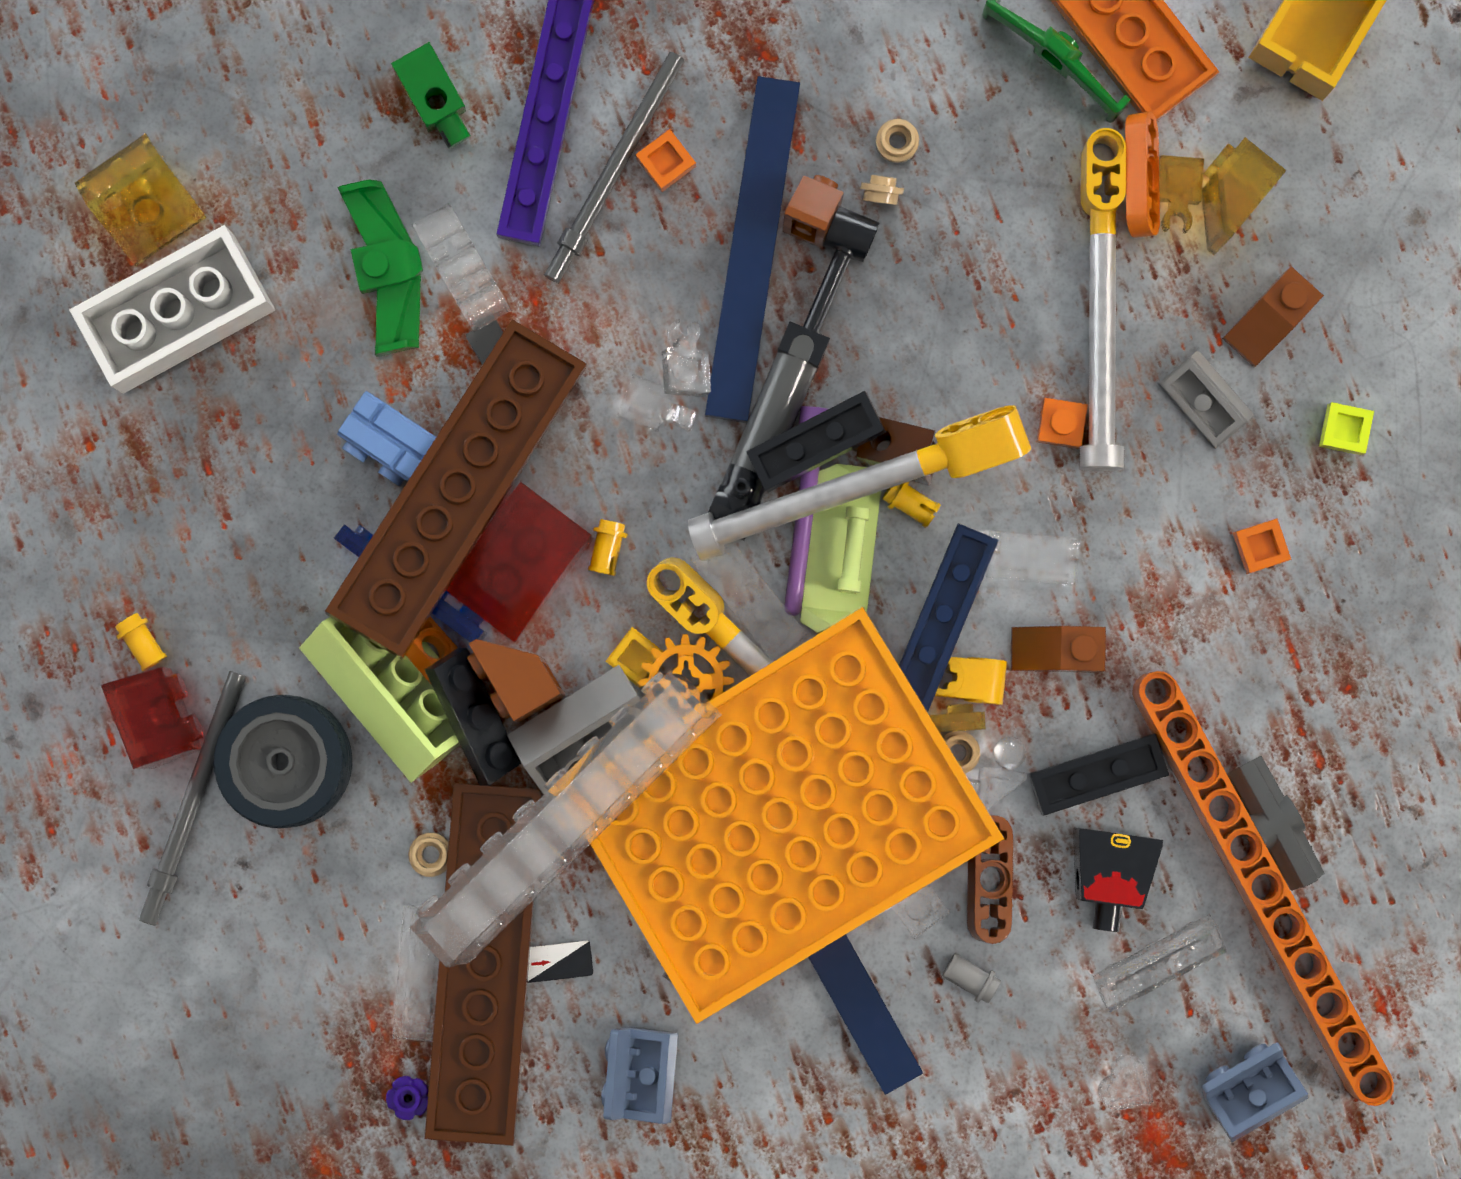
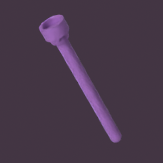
M802 406L799 424L828 409ZM819 467L801 476L799 491L817 485ZM813 514L795 520L784 610L789 616L798 615L802 608Z

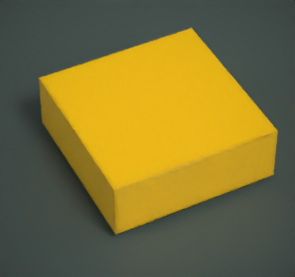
M631 627L607 658L606 662L613 668L620 665L628 679L641 688L638 685V680L649 677V672L641 667L642 662H654L655 657L650 651L652 647L659 649L661 652L663 650Z

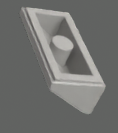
M1199 351L1192 354L1159 383L1215 449L1254 417L1252 411Z

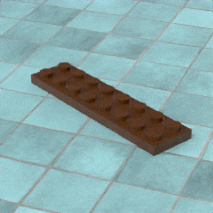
M512 319L327 606L325 614L402 660L584 373L587 363Z
M454 783L425 1139L513 1146L515 1143L543 796L540 789Z

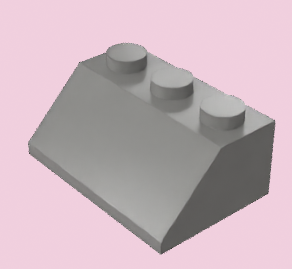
M617 665L507 736L523 767L562 819L572 812L560 792L661 730L620 665Z

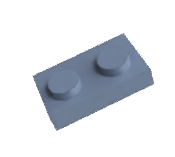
M635 1027L611 1030L610 1038L605 1047V1058L608 1062L607 1077L601 1093L604 1119L617 1120L624 1118L658 1124L671 1123L678 1033Z
M1278 1042L1269 1047L1264 1043L1252 1048L1244 1055L1245 1061L1231 1069L1226 1065L1214 1070L1205 1078L1207 1083L1201 1086L1203 1098L1231 1142L1236 1141L1308 1099L1307 1091L1285 1059L1283 1049Z

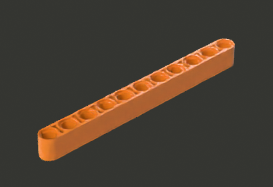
M1155 671L1141 675L1133 685L1132 695L1151 733H1156L1164 757L1342 1084L1352 1097L1367 1105L1378 1106L1384 1104L1391 1098L1394 1092L1392 1076L1179 685L1166 672ZM1152 679L1160 681L1165 688V697L1159 704L1150 702L1145 694V687ZM1173 718L1182 720L1186 726V735L1178 743L1171 741L1166 732L1167 725ZM1195 757L1202 758L1207 765L1205 778L1198 782L1192 780L1188 773V765ZM1216 796H1222L1228 803V813L1222 820L1217 821L1210 815L1209 804ZM1243 835L1247 838L1250 847L1248 854L1238 860L1232 855L1230 848L1233 839ZM1265 874L1270 880L1271 888L1265 897L1257 898L1253 894L1252 883L1258 875ZM1286 913L1291 918L1292 928L1286 936L1278 937L1274 932V921L1279 915ZM1309 953L1313 960V968L1307 975L1299 976L1296 973L1295 962L1301 954ZM1330 992L1335 1001L1334 1007L1329 1014L1322 1016L1318 1013L1317 1001L1322 994ZM1352 1032L1356 1039V1045L1350 1053L1342 1055L1338 1048V1041L1345 1033ZM1374 1072L1377 1077V1085L1372 1092L1363 1094L1360 1089V1081L1366 1073Z

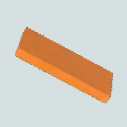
M1050 0L1124 96L1127 95L1131 99L1130 103L1138 113L1151 111L1156 121L1215 78L1219 73L1215 65L1164 0Z

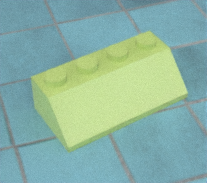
M331 617L322 621L299 647L411 783L442 761L460 745L432 685L406 655L401 660ZM422 642L423 650L427 655L432 658H439L426 642Z

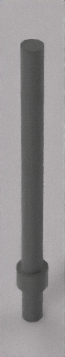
M669 52L571 228L564 229L557 242L560 247L544 274L551 281L560 283L574 256H580L588 240L585 236L684 62V59L678 54Z
M233 671L228 673L158 868H153L147 883L150 890L139 921L156 926L167 893L172 894L178 878L174 874L214 766L215 746L222 729L232 717L246 678L244 675Z

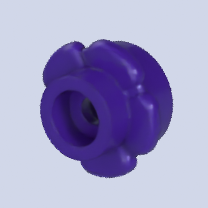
M410 1076L397 1078L392 1083L393 1088L388 1090L386 1094L388 1108L393 1109L395 1116L402 1120H412L415 1115H423L427 1110L429 1089L426 1083L419 1078L413 1079ZM406 1094H410L412 1096L411 1102H406L404 1100V1096Z

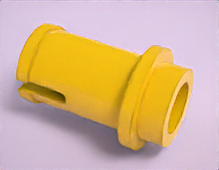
M909 482L888 488L882 497V500L888 503L887 507L891 510L893 507H896L921 523L925 528L928 527L935 517L933 515L934 512L937 513L941 506L938 502H934L909 486Z
M600 519L598 527L593 528V531L597 532L588 570L612 576L616 575L615 570L622 538H627L628 535L624 533L625 524Z
M135 613L115 626L119 632L116 637L118 640H124L141 666V670L146 671L164 660L167 655L163 653L147 628L146 624L149 622L147 618L141 619L140 615Z

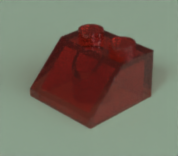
M160 667L101 685L133 769H155L201 750L199 739L204 737L203 730L194 713L189 715L183 699L188 697V693L179 673L173 674L171 668Z

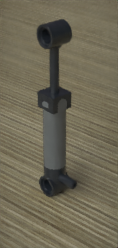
M839 206L823 246L830 248L834 252L804 325L800 326L790 321L768 376L723 481L708 513L713 514L715 520L761 503L765 490L746 451L793 428L829 345L830 338L819 334V331L850 259L864 262L878 230L879 222Z

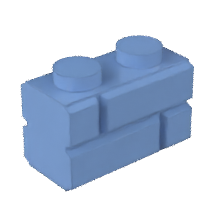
M368 391L363 393L337 433L338 436L346 441L342 447L343 450L363 463L368 456L382 465L378 473L399 487L404 480L408 482L436 436Z

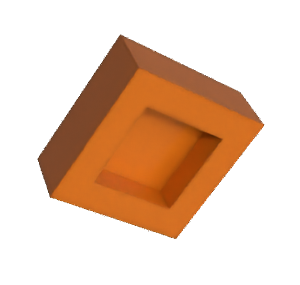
M671 129L635 154L637 161L661 192L665 191L696 167V162Z
M1044 398L1036 442L1080 449L1088 404Z
M1278 518L1233 533L1246 574L1292 560Z

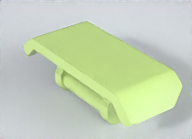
M845 464L832 465L819 471L817 484L867 467ZM881 491L813 514L800 622L817 633L823 632L862 607L867 612Z

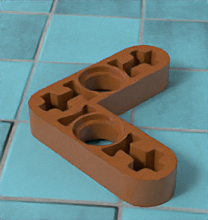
M991 815L1004 836L1003 840L991 846V853L1000 854V861L994 859L981 860V853L968 860L967 926L970 934L976 940L996 944L1007 938L1012 927L1013 830L1006 819ZM990 848L983 851L982 853L990 854ZM993 866L999 872L1000 882L996 889L987 892L981 885L980 877L984 869ZM981 897L993 900L999 899V905L990 904V916L998 920L997 927L990 929V935L988 929L981 928V921L989 918V905L980 904Z

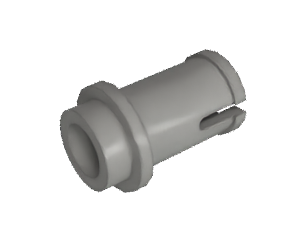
M957 953L952 956L941 976L944 980L947 979L976 996L974 1001L978 1003L980 1000L989 1003L1001 982L1000 979L994 977L995 971L991 970L988 973L963 959Z

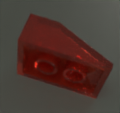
M520 482L493 517L446 591L516 643L594 538L561 511Z

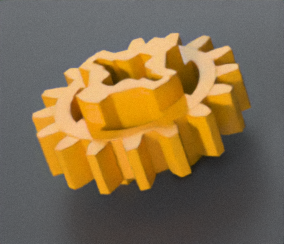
M682 634L680 644L674 645L669 637L664 638L667 649L661 652L659 649L652 647L650 651L655 657L654 662H642L641 667L649 672V677L639 679L638 685L649 687L650 690L641 699L643 703H650L652 701L656 703L651 713L654 718L663 712L668 714L667 726L673 724L677 718L681 719L696 710L694 708L695 699L703 690L714 689L710 699L707 701L709 702L725 692L723 691L724 685L734 683V678L723 676L722 672L731 665L729 660L719 662L716 660V656L720 652V648L717 645L709 651L704 649L705 637L700 636L695 645L690 644L688 634ZM677 653V664L669 673L657 674L662 663ZM693 653L704 657L712 666L714 673L701 672L694 665ZM685 660H687V668L690 675L698 678V684L690 686L687 702H685V695L682 693L681 687L673 684L674 678L681 677ZM657 690L673 693L678 698V710L667 705L661 699Z

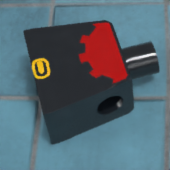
M1074 827L1075 895L1078 900L1096 903L1093 929L1119 932L1122 907L1144 908L1163 847V840Z

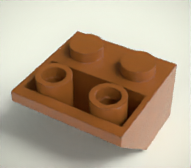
M478 639L468 643L473 654L467 658L479 679L484 681L489 679L496 692L491 694L490 698L502 718L506 717L508 719L511 717L515 722H523L566 696L545 659L541 656Z

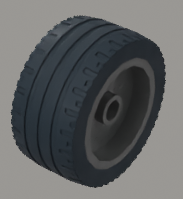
M273 695L257 699L245 705L225 724L215 746L214 773L221 794L227 803L242 817L264 827H298L321 818L341 799L351 776L352 750L343 726L325 707L303 697ZM279 753H284L289 759L288 766L284 770L277 768L276 759Z

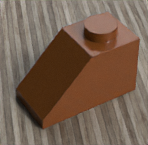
M815 175L813 179L803 176L784 213L782 232L822 248L835 214L842 203L844 192L837 189L838 184L824 176Z
M1291 266L1279 276L1222 339L1253 367H1256L1296 327L1324 295Z
M1011 627V671L1100 673L1105 671L1106 627Z

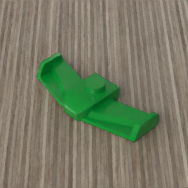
M1001 0L986 1L982 13L983 18L987 19L990 15L1035 47L1033 51L1065 79L1070 76L1108 114L1106 121L1109 123L1114 122L1127 107L1131 100L1127 95L1117 103L1080 62L1083 53L1079 50L1077 42L1063 31L1057 32L1051 26L1046 32L1001 6L999 4Z
M369 179L337 187L367 245L350 250L360 292L366 294L377 291L375 356L380 357L419 348L421 273L423 272L419 248L413 244L381 181Z

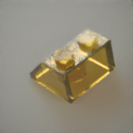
M146 133L75 182L87 207L135 266H138L207 218L173 168Z
M1246 137L1236 148L1228 143L1203 173L1210 179L1201 189L1207 250L1213 255L1231 239L1286 172V169Z

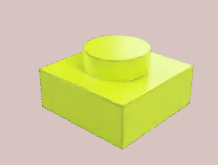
M1333 402L1327 404L1319 447L1361 456L1366 454L1374 411Z

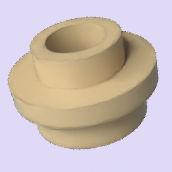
M892 119L885 122L878 130L876 136L878 152L884 159L894 163L905 162L912 158L919 146V134L916 128L910 122L903 119ZM899 135L904 138L905 145L899 149L894 148L890 145L889 139L892 136Z
M871 175L870 183L861 182L860 189H865L863 200L897 205L899 194L903 195L904 188L896 187L897 178Z
M953 731L944 735L943 738L950 749L955 744L964 747L966 751L963 760L958 761L964 773L966 774L973 770L980 758V747L976 739L963 731Z
M425 833L418 836L412 842L408 853L412 868L420 875L426 877H434L444 873L447 870L449 841L438 833ZM428 846L437 848L439 852V858L435 863H429L424 859L423 853Z

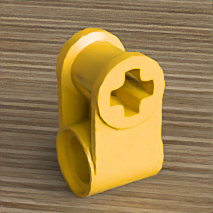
M951 657L945 672L952 674V681L944 683L943 689L938 687L935 696L964 699L967 702L1003 705L1007 661L968 657V659Z

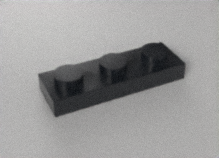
M863 391L746 452L764 490L769 493L886 433V430L867 392Z
M457 648L424 670L479 785L490 786L519 766L521 762L507 736L505 727L482 679H479L467 658L470 655L468 649Z
M1156 733L1031 772L1028 775L1041 815L1045 816L1169 776V772Z

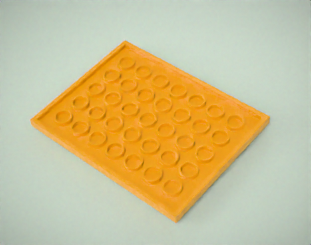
M863 607L560 792L696 1024L1004 839L1001 831Z

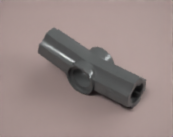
M1259 756L1228 772L1227 775L1289 889L1293 891L1298 888H1304L1318 881L1325 873L1303 832L1306 830L1305 824L1294 803L1287 795L1284 796L1263 757Z

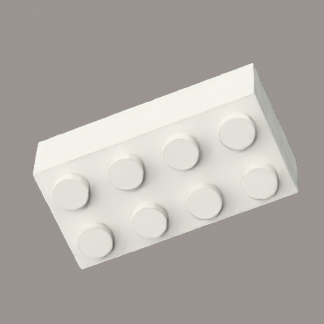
M223 225L69 309L110 386L124 394L274 312L275 308L235 235Z

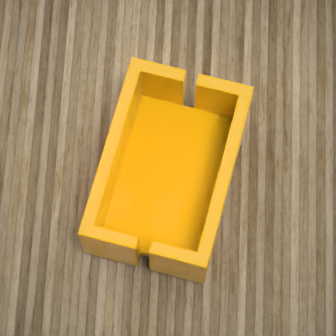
M1282 0L1248 58L1280 77L1286 71L1292 73L1293 76L1289 82L1323 101L1337 85L1387 0Z

